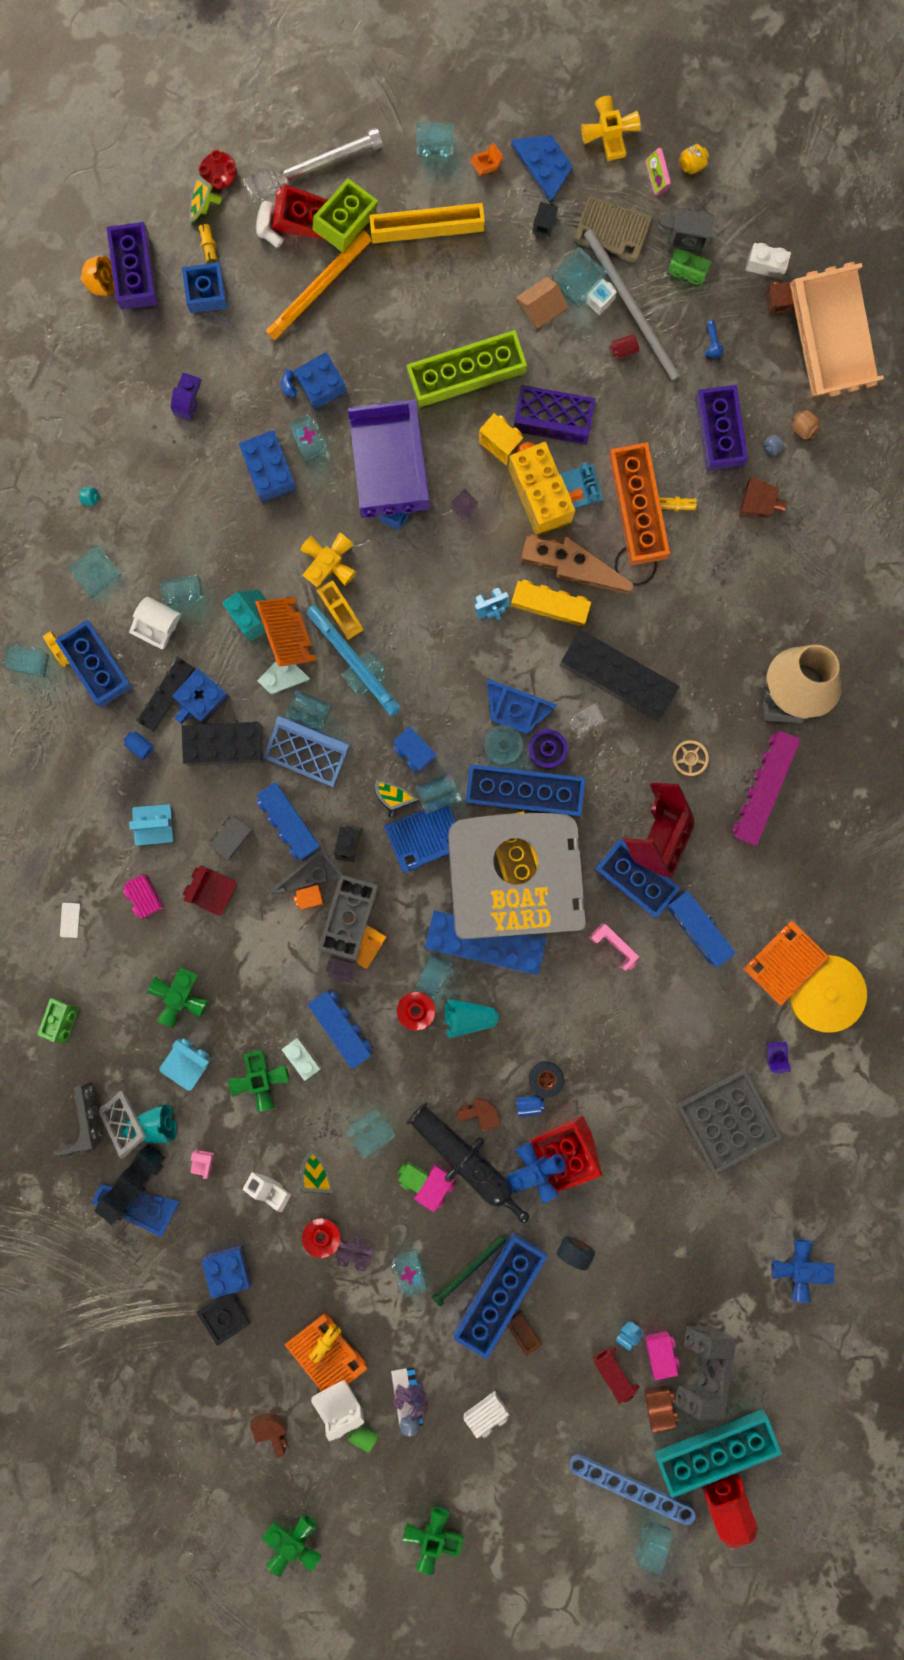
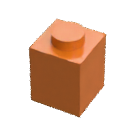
M320 885L297 890L294 896L296 907L300 906V910L325 904Z

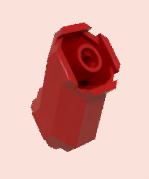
M735 1473V1475L732 1474L702 1486L720 1541L730 1548H738L754 1541L758 1527L740 1476Z

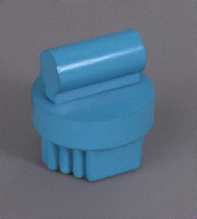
M627 1322L620 1329V1334L615 1341L630 1352L634 1346L639 1344L644 1333L633 1322Z

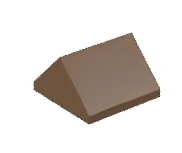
M548 277L516 297L517 302L536 329L568 309L559 284Z

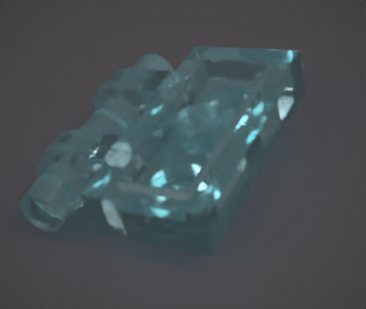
M378 1109L371 1113L368 1112L363 1119L357 1123L354 1122L345 1131L349 1138L354 1134L359 1137L353 1141V1144L363 1158L396 1136L385 1119L380 1123L376 1121V1118L381 1115ZM370 1123L373 1128L364 1133L361 1129Z

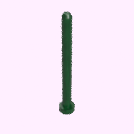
M504 1235L500 1236L439 1294H433V1300L441 1307L444 1304L443 1300L506 1242V1237Z

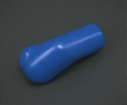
M286 369L280 382V387L284 395L293 398L297 394V389L293 388L291 383L294 372Z

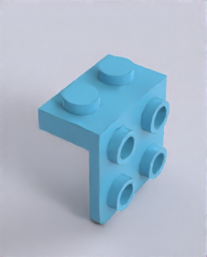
M179 1038L172 1045L173 1049L161 1065L160 1072L190 1091L212 1059L208 1057L209 1054L204 1050H198L193 1047V1043L189 1040Z

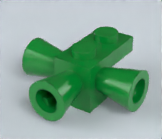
M180 967L171 987L158 977H154L147 994L165 998L163 1003L167 1004L166 1008L157 1018L158 1022L174 1028L178 1011L185 1008L201 1018L207 1007L208 1000L191 997L193 993L191 990L198 974Z
M263 1049L243 1054L248 1074H246V1078L228 1079L232 1097L249 1090L250 1094L256 1093V1112L274 1108L275 1105L268 1090L272 1087V1084L290 1083L286 1064L268 1072Z
M431 1508L430 1525L426 1524L424 1531L408 1522L404 1529L402 1543L421 1544V1556L415 1568L426 1575L434 1574L435 1558L440 1559L441 1553L459 1558L464 1540V1535L443 1529L450 1516V1513L443 1508Z
M302 1514L296 1528L291 1526L289 1530L274 1520L263 1534L261 1540L278 1552L266 1563L267 1568L274 1575L281 1577L288 1562L294 1563L297 1558L309 1572L319 1562L321 1554L305 1547L307 1536L318 1527L317 1523L310 1516Z

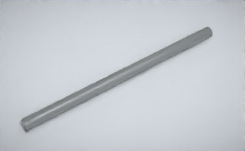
M592 229L584 233L585 238L672 381L680 377L678 371Z

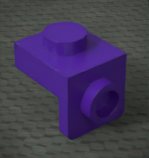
M786 1041L767 1043V1064L771 1073L781 1074L791 1071Z

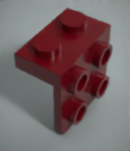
M200 865L192 873L191 878H193L191 885L186 886L183 892L185 896L183 900L220 916L224 913L237 886V882L208 867Z

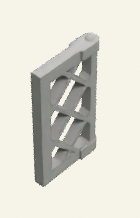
M121 1090L98 1110L119 1158H124L146 1138L124 1091ZM118 1102H122L123 1109L117 1108ZM112 1110L109 1119L106 1113ZM116 1110L122 1111L120 1123L114 1122ZM126 1113L131 1121L130 1124H124ZM113 1124L119 1125L117 1136L113 1129ZM123 1126H129L127 1138L121 1137ZM135 1129L137 1136L132 1139L133 1130ZM120 1139L126 1140V1144L123 1148L120 1144Z

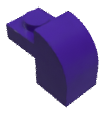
M182 372L177 388L174 387L171 399V411L174 415L192 421L198 405L195 398L202 381L201 378Z

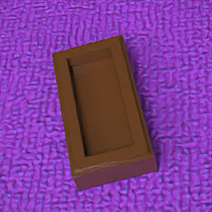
M522 1311L513 1315L507 1327L527 1356L541 1347L542 1343Z

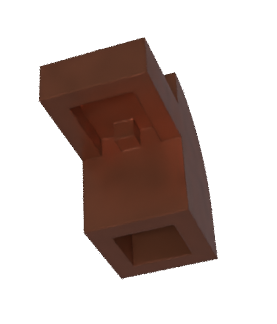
M473 1098L475 1106L471 1107V1104L464 1105L457 1111L459 1121L478 1116L482 1131L501 1126L495 1106L487 1099Z
M272 1413L253 1417L250 1426L255 1443L271 1439L276 1458L284 1456L288 1447L287 1439L284 1435L287 1432L288 1426L284 1419Z

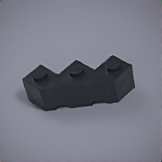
M147 1144L137 1153L131 1165L119 1175L113 1187L100 1199L94 1212L110 1225H113L117 1220L121 1221L128 1213L126 1210L136 1197L140 1198L146 1190L144 1187L154 1175L157 1176L164 1168L162 1163L166 1157L150 1144Z

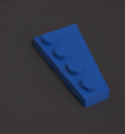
M101 1184L92 1203L97 1205L100 1199L113 1186ZM143 1193L140 1198L136 1197L126 1210L128 1213L124 1219L162 1237L180 1201Z

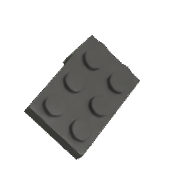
M91 1082L82 1083L73 1088L80 1124V1136L75 1144L65 1145L53 1152L54 1156L59 1155L60 1158L72 1156L73 1153L78 1151L79 1154H86L96 1149V1146L101 1143L102 1128L97 1122L99 1113L97 1105H94L95 1089L94 1086H91Z

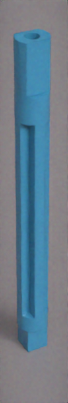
M317 605L310 606L307 615L338 650L379 700V703L390 716L397 714L401 708L400 705L380 684Z

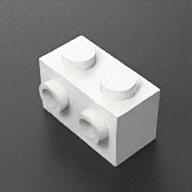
M754 243L745 270L782 280L787 270L791 252L786 251L784 248L769 247L765 243Z

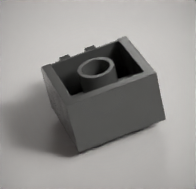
M677 208L675 217L666 215L660 217L657 229L661 233L670 235L669 245L671 248L705 254L711 239L715 215H711L706 211L696 212L689 208Z

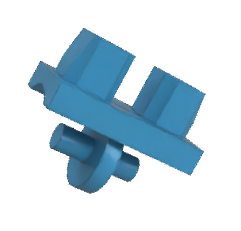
M500 588L492 590L491 595L493 598L486 600L484 595L475 597V609L479 619L486 616L489 619L495 616L497 621L501 620L500 614L506 612L505 608L510 607L507 592L503 593Z

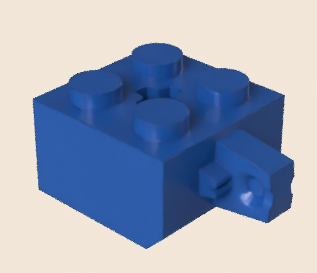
M197 668L172 696L181 704L178 707L180 712L175 716V719L183 724L188 717L191 720L196 717L204 724L229 698V695ZM199 693H201L204 696L203 699H200L198 697Z

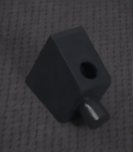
M344 823L340 826L334 853L335 859L355 862L362 827Z

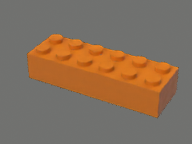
M648 442L610 449L608 458L629 565L633 566L667 559L670 555Z

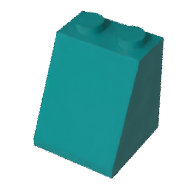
M259 589L238 591L222 602L250 642L266 632L255 603L256 601L266 600Z

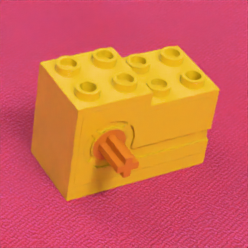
M546 441L538 445L531 442L520 444L516 449L517 453L510 455L508 470L534 534L543 536L571 525L575 513L573 503L584 499L583 491L581 488L571 492L567 491Z

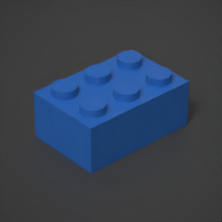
M274 430L238 443L261 502L297 489Z

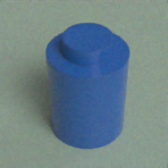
M137 731L134 733L129 732L124 738V746L141 760L146 759L154 749V745Z
M539 1095L516 1098L518 1117L542 1115L541 1111L545 1110L544 1099H540Z

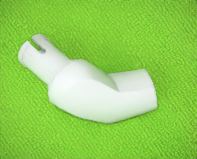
M263 201L257 216L256 234L260 239L265 238L275 248H279L284 238L271 229L273 203Z

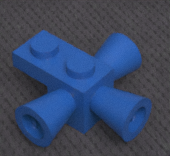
M532 1141L516 1148L515 1152L526 1166L506 1175L514 1193L537 1185L542 1203L556 1198L559 1193L549 1182L548 1178L553 1174L565 1172L566 1164L560 1154H555L547 1159L546 1155L537 1158Z
M794 1239L796 1257H790V1263L772 1259L771 1275L772 1279L790 1277L795 1282L791 1300L800 1303H810L811 1296L808 1283L834 1284V1264L830 1262H813L810 1259L813 1241Z

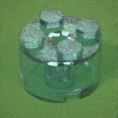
M506 725L497 726L487 734L484 742L486 757L493 764L499 766H507L514 763L519 758L523 748L520 734L514 728ZM502 741L508 746L505 750H501V747L498 746Z

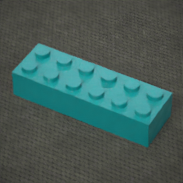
M763 1409L654 1452L671 1498L782 1455L768 1417Z

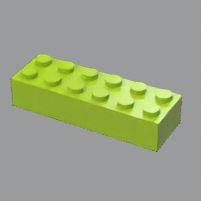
M516 330L407 365V374L419 408L526 374L527 363Z

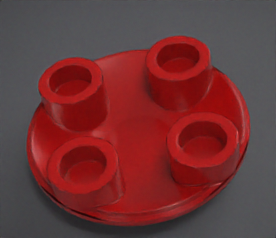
M213 150L211 154L207 155L198 169L200 176L212 185V189H223L229 186L234 181L237 172L233 158L220 150Z

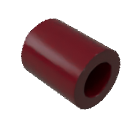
M635 334L611 341L609 346L610 354L618 360L638 353L639 344Z

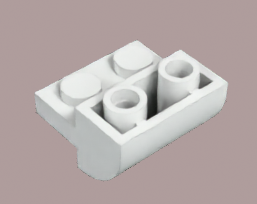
M145 597L133 614L134 620L129 633L163 650L167 645L171 632L177 626L181 613L150 597Z

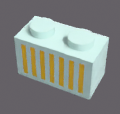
M300 1036L282 1049L304 1081L322 1068Z

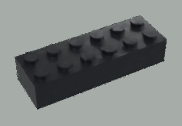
M581 629L578 631L559 665L657 722L662 719L680 687Z

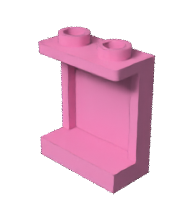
M601 924L589 936L594 943H598L605 937L626 957L625 961L619 966L622 970H632L637 965L639 956L606 924Z

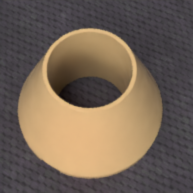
M808 645L786 649L773 659L767 671L766 683H768L769 694L772 700L780 709L792 716L804 719L823 716L831 711L840 699L842 679L839 661L834 652L825 646ZM800 666H807L815 670L822 682H814L808 679L802 673Z

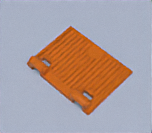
M294 597L255 602L278 667L317 661L316 655L310 654L308 647L312 646L301 613L295 612L293 605L297 602Z
M791 920L743 970L782 1006L830 957ZM793 931L796 936L790 941L786 936ZM760 963L764 968L757 974L753 969Z
M327 1314L321 1315L284 1344L321 1392L340 1381H346L349 1384L368 1370L365 1360L358 1352L353 1350L342 1334H339L332 1343L333 1347L325 1353L319 1363L313 1362L318 1356L317 1354L312 1360L309 1358V1354L317 1346L319 1338L325 1335L319 1326L323 1323L328 1328H330L331 1324L336 1325ZM352 1360L359 1366L354 1371L348 1364Z

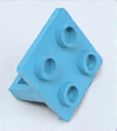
M171 805L132 808L133 821L129 822L130 830H134L135 845L174 842Z

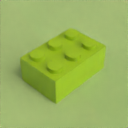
M347 178L313 217V231L341 252H344L370 222L369 215L376 214L378 200Z

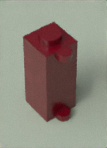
M608 1347L592 1358L618 1403H626L634 1397L633 1395L636 1394L640 1387L638 1384H631L613 1355L617 1349L615 1347Z

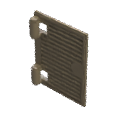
M589 196L573 239L578 245L592 248L587 239L581 237L583 231L587 232L592 229L605 251L616 254L619 259L632 263L638 260L653 217ZM625 246L635 248L633 254L624 252Z

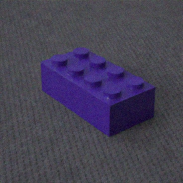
M137 222L106 227L116 301L121 310L158 305L150 238L145 223Z
M737 385L699 390L695 400L706 471L744 466L748 456Z

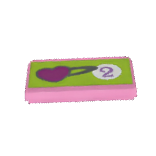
M658 148L646 159L655 195L668 192L671 185L663 151L661 148Z

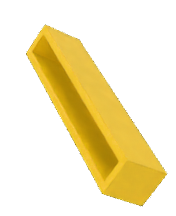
M483 203L369 215L372 243L484 232L485 225Z

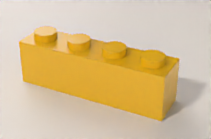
M522 580V582H517L511 606L584 627L591 602L583 596L572 597L566 591L559 590L555 592L548 586L540 585L538 587L533 585L531 581Z

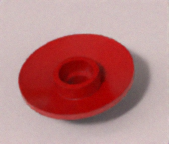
M410 992L399 1001L397 1017L400 1023L407 1029L422 1030L432 1023L435 1017V1005L428 995L422 992ZM414 1007H418L420 1009V1012L418 1014L413 1013L412 1010Z
M325 1218L312 1220L305 1226L302 1233L304 1249L310 1255L317 1258H325L332 1255L338 1249L341 1240L340 1231L336 1224ZM320 1233H323L325 1235V1239H319L318 1235Z

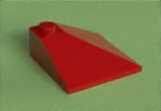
M583 1115L527 1141H532L537 1158L546 1155L547 1159L555 1154H560L566 1164L565 1172L553 1174L548 1178L549 1182L558 1192L602 1176L592 1132Z

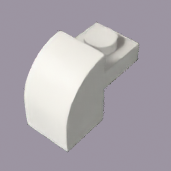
M253 1172L243 1188L255 1200L265 1201L279 1212L283 1211L291 1196L289 1192L282 1188L283 1185L277 1181Z

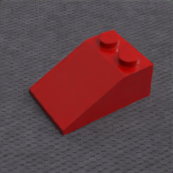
M284 184L276 193L271 228L291 235L325 240L313 231V217L328 199Z

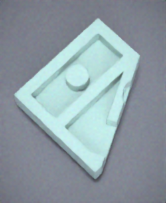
M277 662L258 679V682L271 695L310 681V678L296 665L278 667Z

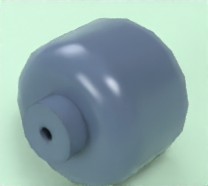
M777 435L769 436L763 442L764 451L766 454L776 456L784 448L782 439Z
M410 1414L401 1418V1433L408 1437L416 1435L419 1432V1419L414 1418V1415Z

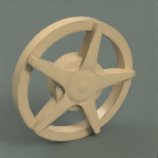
M689 740L682 742L676 747L672 760L674 767L679 773L685 776H696L707 767L709 756L706 748L701 743ZM695 744L698 747L694 751H687L683 745ZM681 748L684 753L683 758L676 761L677 751ZM699 748L705 754V762L698 757L697 752ZM684 763L687 765L689 773L681 770L677 764ZM696 763L704 765L701 770L692 773V766Z

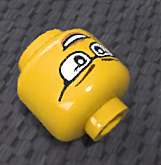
M699 144L684 150L679 160L682 170L685 173L695 174L704 169L708 163V151Z

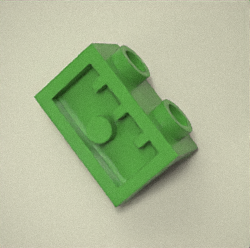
M676 248L668 272L675 277L686 278L693 284L702 285L712 261Z
M50 998L37 1035L52 1042L67 1043L79 1007Z

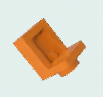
M492 143L487 151L473 155L470 162L481 176L496 171L504 157L496 144Z

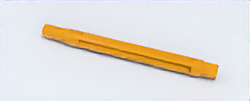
M363 230L344 252H341L266 330L270 338L276 340L372 241L366 231Z

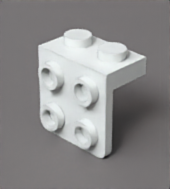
M340 1381L312 1397V1404L325 1423L326 1437L329 1442L364 1424L363 1408L346 1381Z

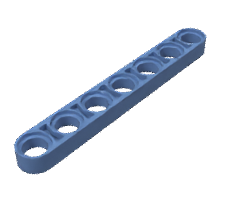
M576 1454L570 1459L572 1473L681 1524L690 1525L695 1520V1512L688 1503L674 1497L671 1498L670 1495L583 1455ZM577 1460L584 1462V1467L580 1470L573 1467L574 1462ZM595 1468L602 1471V1475L598 1478H594L591 1475L592 1470ZM615 1476L620 1479L617 1486L609 1484L611 1477ZM628 1486H637V1492L629 1494L627 1492ZM653 1493L656 1496L655 1500L650 1503L645 1501L646 1494ZM666 1501L673 1503V1508L669 1511L663 1509V1504ZM683 1510H690L691 1516L688 1519H683L680 1516Z

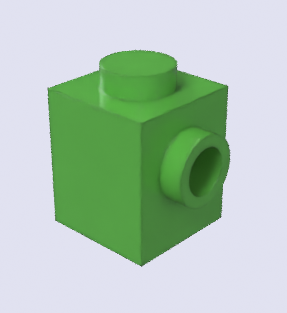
M409 1161L407 1165L402 1164L397 1174L400 1175L398 1181L401 1182V1187L408 1191L412 1189L418 1193L428 1178L429 1173Z

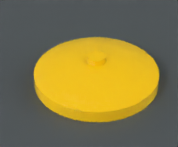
M828 955L830 958L789 998V1002L794 1014L803 1024L820 1032L832 1033L850 1027L859 1019L866 1006L867 988L862 974L851 962L838 956Z

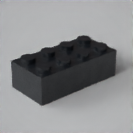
M259 722L181 725L183 764L187 766L263 762L262 727Z

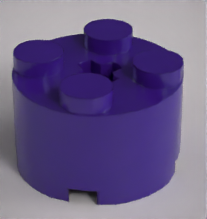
M544 729L536 733L528 747V755L532 763L536 767L545 770L558 767L564 761L568 752L566 739L553 729ZM546 745H548L549 748L553 749L551 750L550 754H547L546 751H543Z

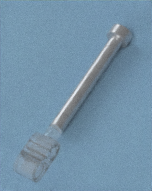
M377 128L367 131L368 136L276 174L274 170L267 169L244 179L241 182V186L248 202L257 203L274 196L277 190L281 188L280 185L372 147L373 150H377L383 147Z

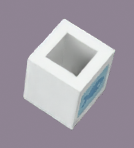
M603 279L587 295L586 303L600 315L615 300L617 291L613 284Z

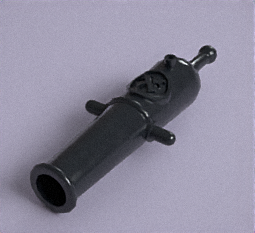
M426 1102L423 1103L410 1116L406 1124H411L451 1165V1170L446 1174L445 1181L451 1182L456 1175H460L486 1203L495 1207L505 1206L518 1216L520 1222L526 1223L529 1220V1214L518 1207L512 1199V1186L508 1179L478 1153V1149L483 1145L484 1139L478 1138L473 1144L469 1145L426 1107Z

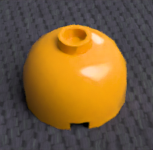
M95 256L88 259L82 267V284L94 295L107 296L115 293L110 260L106 256Z

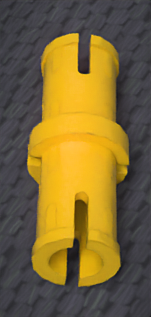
M203 224V229V226L200 225L201 248L205 253L206 264L213 263L212 260H214V263H217L216 242L212 237L211 226Z
M675 496V498L659 497L661 509L674 510V512L679 510L696 511V498L685 499L679 496Z
M331 1324L325 1335L319 1338L317 1346L309 1354L311 1360L316 1354L318 1355L313 1362L319 1363L325 1353L333 1347L332 1343L341 1334L339 1327L333 1333L337 1326Z

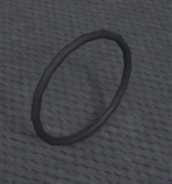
M626 546L618 552L615 558L614 568L617 573H619L617 568L618 558L626 550ZM657 561L654 562V571L651 577L644 582L633 583V586L647 584L654 577L657 571Z

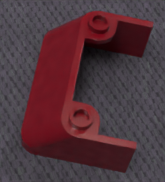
M651 783L650 787L656 798L651 805V813L655 818V822L647 840L625 838L624 842L634 862L663 877H672L694 829L695 820L679 784Z

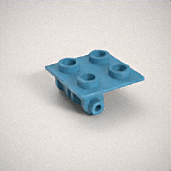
M583 463L580 468L559 473L568 492L581 488L583 491L584 499L574 502V508L604 500L593 464Z

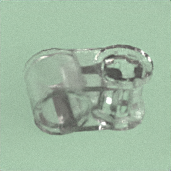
M600 702L575 714L570 721V727L574 732L580 733L607 721L608 718ZM577 719L583 721L582 727L580 724H575Z

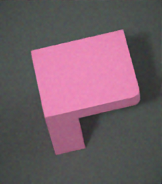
M195 1149L191 1156L193 1161L191 1173L203 1175V1179H208L211 1173L214 1153Z

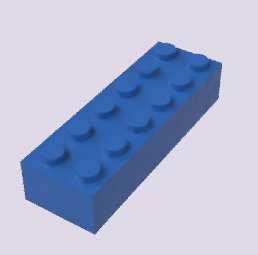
M470 764L466 804L581 817L585 778Z
M434 910L425 948L538 975L547 937L524 934L461 939L455 933L454 915Z
M512 1232L455 1328L453 1339L483 1358L488 1359L547 1259L546 1251L517 1233Z

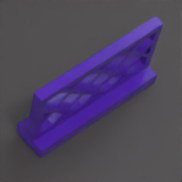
M521 385L513 428L515 427L525 434L587 445L595 398ZM524 392H529L535 398L527 402L523 394ZM550 396L553 401L545 405L541 398ZM567 399L572 405L564 409L560 401ZM538 401L543 408L535 412L530 405ZM582 402L589 403L590 408L584 412L578 406ZM556 404L561 411L553 415L549 408ZM526 407L532 414L528 417L519 416L520 411ZM575 407L580 415L572 419L568 411ZM544 411L550 416L546 421L541 420L538 416ZM563 414L569 420L565 424H561L557 420ZM583 418L587 426L586 428L578 427L575 422Z

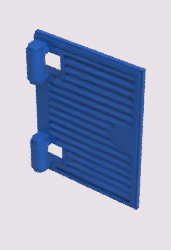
M448 800L384 826L403 873L412 871L449 854L448 832L451 825L456 822ZM413 855L416 861L406 864L404 858Z

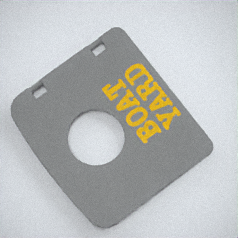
M520 813L463 819L451 825L448 832L456 935L461 939L582 930L585 927L586 921L583 904L578 827L575 820L566 814ZM513 838L528 842L534 848L538 859V866L534 876L526 883L519 885L509 884L502 880L496 873L493 863L494 854L498 846L505 840ZM567 839H573L574 850H568ZM578 898L579 910H573L572 899Z

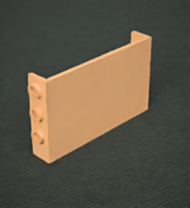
M855 262L846 263L843 265V268L839 269L833 266L826 268L825 272L822 273L812 271L807 273L805 277L794 279L790 283L812 397L829 394L832 397L841 394L842 390L848 389V392L859 390V386L866 385V388L877 386V382L884 379L883 375H877L858 274V270L862 268V263L856 265Z

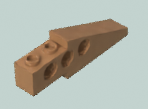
M538 535L526 536L521 557L522 563L557 570L556 578L630 595L633 587L632 582L568 537H565L564 544H560V541L555 539L547 541ZM545 548L548 553L540 555L537 550ZM563 552L566 558L563 560L558 559L556 554ZM581 556L584 559V563L578 564L574 558Z

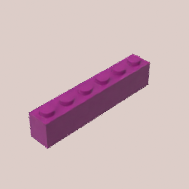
M780 730L770 736L768 741L770 747L768 752L765 751L762 755L761 762L763 764L761 769H757L753 779L756 781L754 786H750L746 794L748 800L746 805L743 804L739 811L741 817L739 822H735L731 832L734 833L732 838L751 846L758 845L801 739Z

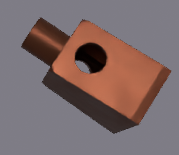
M751 476L746 485L738 516L769 519L774 510L784 512L787 501L777 499L779 492L777 487Z

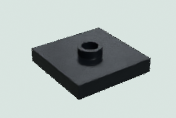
M233 1293L218 1297L196 1312L217 1346L251 1324Z

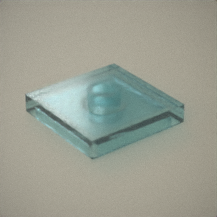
M98 544L68 567L91 598L122 576Z

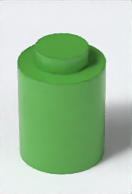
M363 1425L347 1432L349 1436L348 1441L367 1453L371 1451L378 1438L376 1433Z

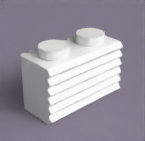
M494 1391L465 1412L464 1421L477 1439L481 1436L484 1438L492 1432L494 1426L497 1424L501 1426L508 1420L509 1410L496 1391Z

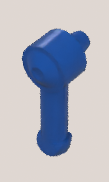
M709 320L707 327L711 345H709L708 350L704 354L705 357L715 359L724 355V348L718 342L715 321Z

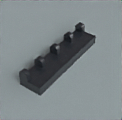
M176 657V661L171 669L167 671L165 678L160 686L156 688V692L151 700L145 705L146 707L140 717L136 719L137 722L153 732L175 700L172 697L173 694L195 670L193 666L179 657Z

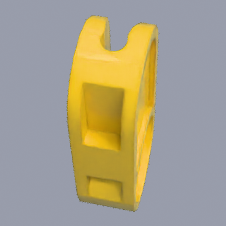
M50 631L43 635L45 642L61 666L65 667L67 664H70L55 640L58 638Z

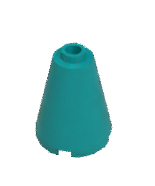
M447 999L448 1003L445 1004V1024L449 1026V1029L446 1030L448 1038L495 1027V1024L499 1022L498 1011H495L493 1007L455 999Z
M162 1104L137 1116L146 1135V1138L141 1142L171 1143V1140H175L177 1121L172 1119L171 1114H174V1111L170 1105ZM130 1119L125 1121L124 1124H130ZM123 1126L122 1138H127L129 1126ZM135 1129L133 1130L132 1139L137 1136Z

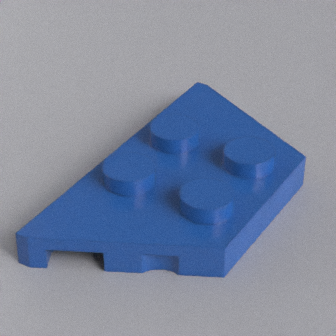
M552 135L513 139L511 141L512 147L550 203L553 202L558 190L564 184L565 178L571 172L572 164Z
M491 679L487 681L491 721L527 735L557 706V704Z

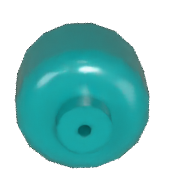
M83 487L79 492V500L83 505L94 506L96 501L100 499L98 490L94 487Z

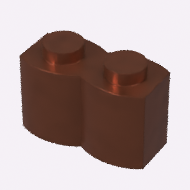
M667 1386L644 1390L652 1433L676 1430L675 1423H678V1416L676 1410L673 1411L672 1404L675 1403L673 1391H669Z

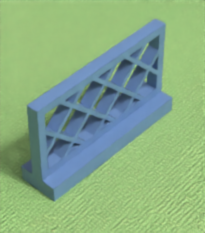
M279 715L263 758L334 787L351 744ZM279 728L286 730L289 739L279 741L277 737ZM300 736L304 738L307 746L297 749L293 739ZM290 740L294 751L285 755L281 744ZM319 744L322 746L324 753L315 757L311 746ZM278 746L282 756L278 758L269 756L271 748ZM308 748L312 758L302 762L298 751ZM336 751L342 755L339 762L332 764L328 753ZM296 753L300 763L294 766L290 765L286 756ZM326 755L329 766L320 769L316 758ZM313 760L317 771L313 773L307 772L304 763ZM331 767L334 774L332 780L324 779L321 771Z

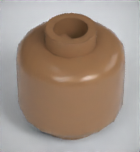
M809 410L802 413L798 412L792 419L794 422L792 429L802 439H812L821 430L820 419Z

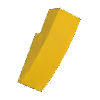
M332 579L316 589L348 640L364 630Z

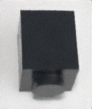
M540 202L533 224V232L551 237L558 214V207L549 202Z

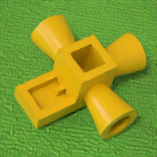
M603 96L595 101V106L600 114L599 124H581V134L584 144L601 137L607 161L626 157L622 132L640 131V118L637 111L621 118L619 110H613V97Z
M339 533L331 549L328 546H325L323 549L314 537L310 536L303 543L300 551L315 558V560L302 576L316 588H319L328 575L332 577L335 574L343 585L347 586L357 571L342 564L343 561L340 556L354 544L346 536Z

